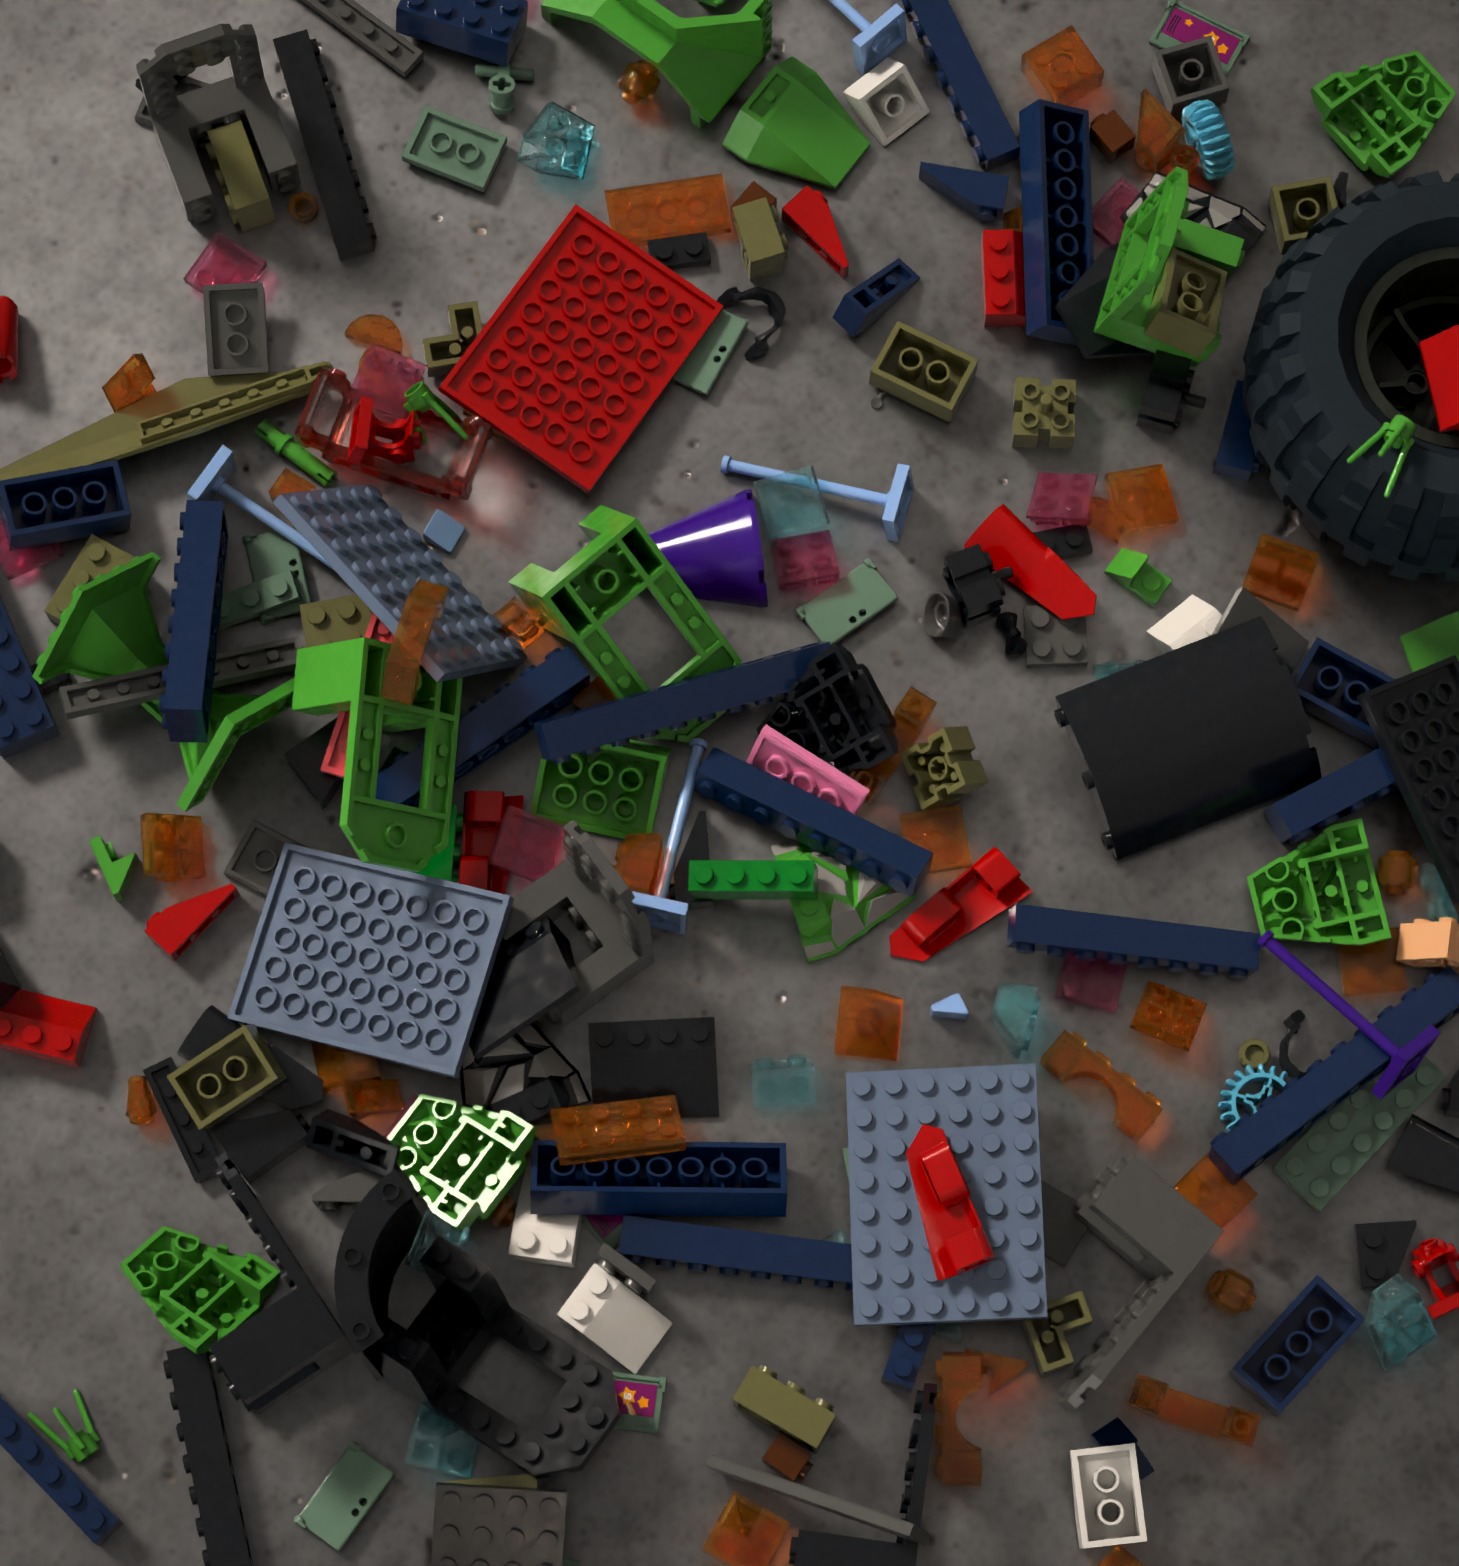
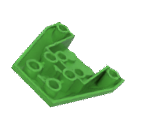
M792 56L775 65L742 106L722 146L746 163L836 189L870 147V142L817 72Z

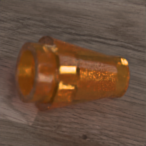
M1179 145L1170 154V164L1173 169L1177 166L1188 170L1189 179L1199 164V153L1190 145Z
M145 1076L130 1077L128 1079L125 1115L129 1117L131 1124L142 1125L155 1120L154 1114L157 1112L149 1090L147 1079Z

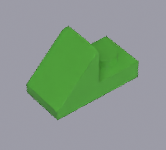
M1121 548L1104 573L1154 607L1171 585L1172 579L1148 564L1149 556L1147 554Z
M100 835L90 839L89 843L110 890L117 902L125 897L139 863V858L136 853H132L113 862L118 857L111 842L105 843Z

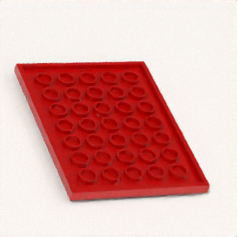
M575 204L439 386L438 391L589 494L724 306Z

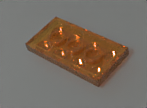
M722 173L605 190L610 228L636 246L648 245L647 241L703 232H706L707 236L731 233Z
M675 1095L550 1109V1119L560 1166L686 1150V1139Z

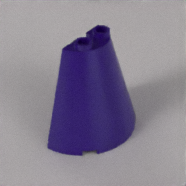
M751 489L741 491L649 533V536L696 599L761 608L768 607L761 540Z

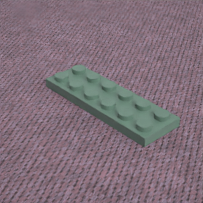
M1426 1056L1414 1073L1380 1100L1371 1091L1384 1073V1071L1317 1121L1279 1160L1272 1170L1319 1213L1447 1078Z

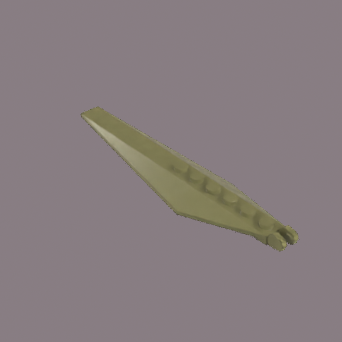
M322 361L321 363L318 362L309 366L305 365L287 372L185 378L1 468L0 481L123 459L209 431L292 399L303 397L316 390L321 392L328 391L333 387L335 388L338 378L333 373L334 367L329 361Z

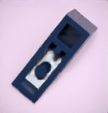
M921 162L919 179L971 215L978 216L981 220H1002L1009 176Z
M898 258L846 293L832 318L852 337H855L878 320L919 281L920 277Z
M1241 380L1236 381L1213 473L1249 481L1251 472H1258L1259 462L1249 433L1251 419H1247L1243 410V381Z

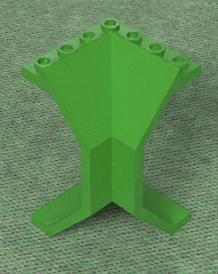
M544 0L541 4L542 18L552 24L558 15L592 23L655 66L690 107L691 123L699 129L706 122L710 123L713 121L718 112L732 98L737 89L750 76L773 45L772 0H749L735 14L691 18L678 17L655 0Z
M153 551L142 557L136 556L129 563L123 566L118 565L105 575L99 574L93 581L87 584H79L71 594L72 601L59 617L61 622L58 628L52 632L47 640L49 645L46 651L38 657L36 661L38 666L32 677L39 684H43L63 673H71L96 680L168 664L169 660L165 659V645L161 641L147 594L148 583L161 558ZM295 677L264 695L220 693L213 688L208 742H179L189 777V782L176 803L182 810L186 812L204 801L241 735L292 707ZM159 700L140 704L162 723L163 713L159 712Z

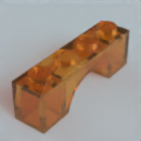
M1065 1029L1041 1057L1039 1064L1063 1083L1078 1077H1089L1103 1083L1110 1090L1115 1101L1116 1110L1113 1124L1138 1143L1163 1111V1108L1159 1106L1161 1101L1151 1092L1146 1091L1143 1093L1135 1086L1136 1081L1124 1071L1119 1073L1110 1066L1112 1064L1111 1060L1100 1051L1094 1053L1086 1047L1087 1041L1075 1031L1070 1034Z
M943 1352L942 1360H936V1380H942V1392H937L936 1412H942V1425H936V1444H942V1457H936V1476H942V1486H981L982 1448L973 1445L962 1435L957 1425L956 1412L966 1396L981 1389L982 1352Z

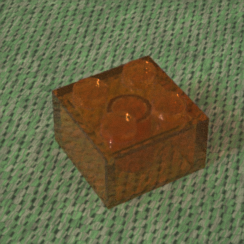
M1072 25L1023 53L1021 58L1020 70L1042 100L1069 106L1102 86L1104 70Z

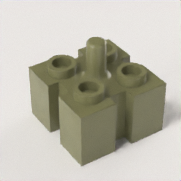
M1015 378L1012 447L1036 448L1037 441H1048V448H1073L1075 439V414L1073 413L1076 403V380L1052 379L1051 386H1041L1040 378Z
M967 726L944 727L927 737V743H917L900 753L908 775L916 776L919 783L913 788L922 810L946 808L962 799V793H972L989 783L981 761L973 760L971 752L976 748Z

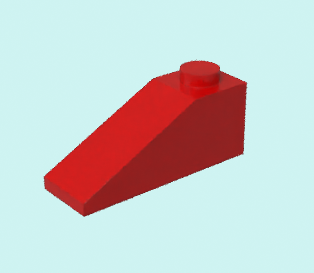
M807 185L782 208V221L833 270L845 279L848 276L849 264L831 215L828 201L820 191H813Z
M231 883L165 908L161 913L156 912L147 921V928L144 931L158 947L176 961L240 894Z

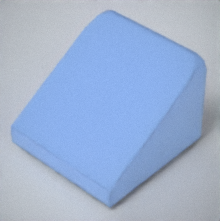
M437 509L425 528L423 537L425 541L451 554L466 528L443 511Z
M955 993L932 1004L930 1008L931 1017L967 1020L969 1017V1012L959 993Z

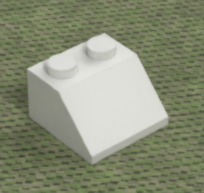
M888 57L843 91L855 116L884 147L930 112L905 64Z
M1192 594L1147 630L1146 634L1165 654L1211 636L1222 615L1215 607Z

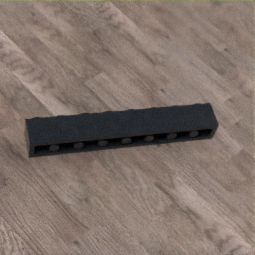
M307 29L273 39L275 50L339 259L343 261L374 252L372 241L377 240L373 223H366L364 214L369 213L365 197H358L356 188L361 187L356 169L350 171L348 161L353 160L348 143L342 144L339 136L345 133L340 117L334 118L331 110L337 108L332 90L326 92L323 84L329 82L324 64L318 66L315 58L321 56L316 38L310 40Z
M187 1347L166 1351L168 1360L163 1361L164 1371L167 1380L172 1379L174 1391L169 1392L171 1405L174 1411H179L181 1421L176 1423V1430L179 1441H185L187 1454L182 1455L186 1474H192L194 1484L189 1486L190 1498L193 1505L198 1504L200 1517L195 1518L199 1537H205L207 1549L202 1550L204 1565L254 1566L213 1367L209 1359L210 1353L207 1351L205 1354H196Z

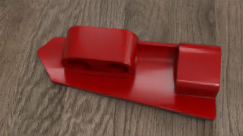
M1005 504L996 508L964 544L965 549L979 544L982 552L987 551L993 563L992 569L995 571L1010 566L1014 577L1008 580L1062 620L1095 615L1097 595Z
M479 790L464 793L459 884L505 894L524 801L523 795L504 796L505 793L502 791Z
M992 847L949 886L943 887L927 900L889 936L890 956L924 962L1030 895L1032 889L1020 879V872L996 847Z
M923 1124L907 1150L906 1156L936 1278L938 1281H942L988 1263L995 1258V1254L969 1197L971 1193L943 1129Z

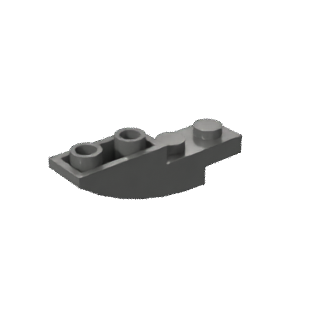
M396 1165L395 1169L412 1195H416L415 1199L424 1200L406 1174ZM371 1170L356 1172L320 1189L313 1194L312 1201L315 1206H320L321 1211H339V1206L352 1207V1211H355L367 1193L385 1176Z

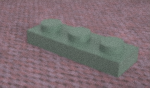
M289 569L223 594L219 631L302 600L294 572Z

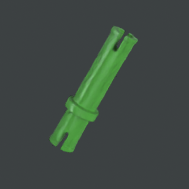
M264 419L258 425L259 429L255 430V435L275 448L274 452L276 454L287 457L325 488L332 484L334 481L332 477L335 478L337 476V471L331 469L295 442L294 436L290 433H283L267 419Z

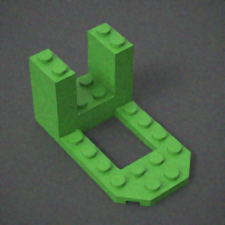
M1176 166L1125 221L1094 332L1156 353V350L1192 359L1190 365L1196 367L1204 359L1207 360L1213 351H1217L1222 335L1218 334L1221 323L1218 322L1216 335L1200 358L1144 334L1148 311L1157 286H1159L1162 280L1167 258L1171 249L1174 248L1228 272L1227 276L1230 277L1234 269L1240 268L1244 260L1245 251L1242 250L1244 239L1185 219L1189 208V201H1186L1189 185L1188 170Z
M600 505L578 523L591 542L555 572L530 563L508 582L543 629L576 645L616 699L650 689L602 627V624L646 587L697 654L659 687L741 664L742 660L638 519ZM726 710L716 712V718L704 722H698V718L688 720V726L684 728L670 730L668 726L658 729L659 734L648 739L690 742L691 738L699 735L725 713Z
M366 637L297 649L292 710L315 716L350 711L339 826L363 863L408 872H421L435 854L441 853L448 846L463 677L436 682L405 647ZM426 728L419 808L376 799L382 731L393 733Z

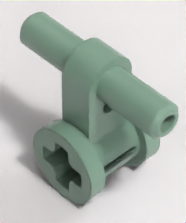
M483 64L475 66L476 76L492 77L489 80L488 87L491 93L488 99V106L491 111L497 114H507L515 107V98L512 95L515 91L514 79L534 80L533 69L511 67V64H508L507 67Z

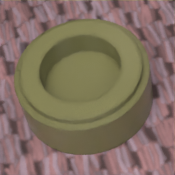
M1260 1039L1245 1041L1238 1051L1239 1063L1244 1069L1247 1065H1251L1254 1072L1257 1071L1260 1063L1264 1064L1265 1067L1270 1060L1268 1045Z

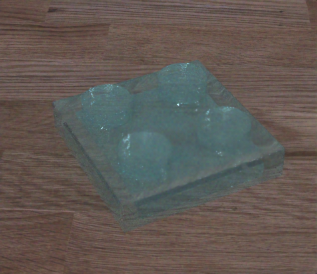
M813 464L753 482L770 540L830 523Z

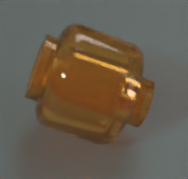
M641 59L637 62L628 63L617 83L618 89L623 93L621 98L633 106H637L638 103H650L661 83L658 75L659 70L649 62Z
M1387 850V854L1381 855L1378 859V885L1387 887L1386 893L1405 895L1406 889H1412L1417 885L1419 866L1417 858L1412 857L1411 851Z
M1232 1268L1216 1271L1207 1285L1206 1290L1209 1293L1210 1302L1233 1316L1241 1313L1243 1310H1250L1256 1300V1294L1253 1293L1254 1282Z

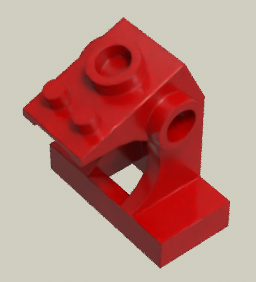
M362 396L353 413L347 462L359 465L364 454L391 460L396 464L415 462L416 450L422 449L423 441L422 431H417V427H421V420L416 419L415 411L412 410L407 419H397L394 424L386 423L376 418L373 414L374 399ZM379 436L390 439L392 442L391 444L376 440L375 437Z
M1440 1238L1427 1239L1419 1244L1420 1248L1411 1251L1414 1261L1411 1262V1267L1418 1279L1423 1278L1435 1301V1304L1422 1311L1428 1323L1459 1308V1271L1455 1262L1459 1261V1255L1452 1243L1448 1244ZM1444 1265L1453 1282L1439 1288L1431 1271Z

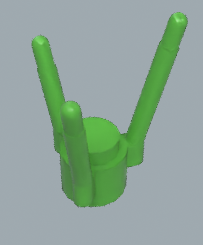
M423 381L417 382L405 392L404 397L407 402L403 407L409 414L413 410L415 411L416 419H419L416 414L417 410L425 413L433 408L464 440L469 439L468 434L455 422L459 421L460 417L438 398ZM421 425V427H417V431H422V443L426 445L428 440Z
M1397 414L1390 423L1385 422L1377 433L1347 459V463L1352 464L1383 436L1385 443L1378 452L1379 457H1383L1391 447L1399 449L1402 446L1384 492L1385 498L1390 497L1407 453L1415 442L1412 436L1417 429L1416 425L1409 418Z
M75 1389L73 1394L87 1434L83 1429L76 1433L59 1408L55 1407L53 1409V1413L70 1436L67 1439L69 1445L32 1412H29L27 1416L65 1451L70 1460L75 1458L78 1463H81L100 1449L96 1444L100 1438L94 1431L79 1390Z

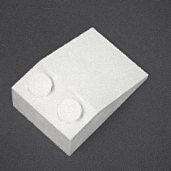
M526 1166L513 1221L508 1255L512 1260L575 1268L582 1215L531 1214V1166Z
M596 1263L593 1264L557 1313V1317L561 1322L635 1375L673 1325L670 1320Z
M1135 1443L1070 1450L1079 1548L1086 1549L1147 1541Z

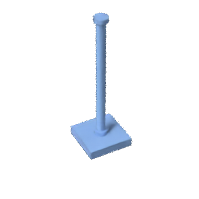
M829 0L862 31L852 40L856 70L862 76L907 41L905 13L897 3L871 24L846 0Z
M222 445L187 492L188 500L211 501L215 495L220 493L334 570L301 533L226 483L228 477L235 469L233 451Z
M724 455L720 469L721 473L728 474L730 471L884 506L882 522L887 540L898 543L915 488L910 466L900 463L897 465L890 492L888 491L887 494L732 460V457Z
M691 738L689 743L691 752L655 894L652 896L632 891L635 896L632 903L638 910L641 908L650 921L651 928L682 935L686 934L688 926V903L666 898L695 786L696 771L700 767L703 751H706L708 747V742L700 738Z

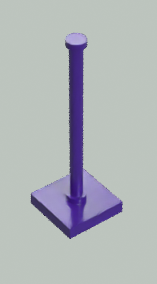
M1270 930L1266 931L1258 940L1257 944L1261 948L1266 947L1391 1057L1390 1064L1371 1091L1380 1100L1416 1071L1441 1034L1431 1024L1405 1047L1399 1048L1274 938L1273 932Z

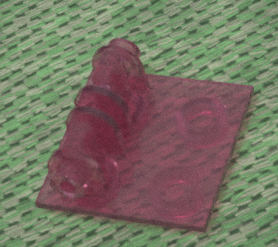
M371 343L347 397L358 402L362 396L374 399L373 408L403 419L406 413L403 405L407 402L404 394L417 382H424V377L422 376L427 365Z
M1039 472L1026 518H1030L1031 522H1036L1037 525L1054 524L1058 526L1060 519L1063 526H1067L1069 520L1071 525L1085 527L1086 524H1091L1092 512L1088 510L1098 474Z
M829 530L770 540L778 575L779 589L785 588L786 591H789V589L799 588L800 582L806 588L807 581L809 580L812 581L813 586H816V579L818 584L834 583V579H839L840 571Z
M1065 954L1055 997L1116 1012L1128 961L1125 965H1113L1108 963V959L1096 958L1095 961H1081L1077 959V955Z

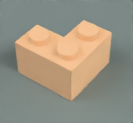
M1440 917L1439 922H1432L1427 919H1414L1413 923L1400 924L1396 960L1413 968L1442 967L1446 969L1450 966L1459 975L1458 920L1450 917Z

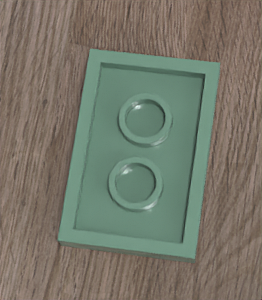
M425 105L402 154V161L484 192L507 144V137Z

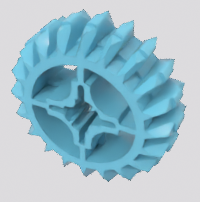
M1208 99L1198 100L1186 106L1181 116L1183 136L1197 171L1208 181L1218 180L1227 176V174L1234 170L1235 153L1227 125L1223 120V115L1219 112V108Z
M1260 1063L1257 1067V1073L1254 1072L1251 1065H1247L1245 1067L1246 1077L1241 1071L1237 1070L1234 1073L1236 1081L1227 1079L1225 1085L1230 1090H1221L1220 1096L1228 1101H1222L1218 1104V1109L1228 1110V1112L1220 1116L1221 1121H1231L1225 1129L1227 1133L1236 1128L1234 1125L1240 1119L1236 1103L1240 1104V1108L1247 1110L1252 1116L1257 1112L1256 1108L1258 1107L1254 1106V1104H1257L1262 1099L1264 1093L1265 1100L1272 1095V1087L1277 1089L1280 1094L1284 1091L1283 1087L1286 1084L1284 1080L1288 1075L1286 1071H1283L1277 1077L1274 1075L1277 1070L1276 1066L1272 1065L1269 1072L1265 1073L1264 1064ZM1263 1083L1262 1089L1258 1094L1246 1093V1095L1238 1093L1249 1084Z

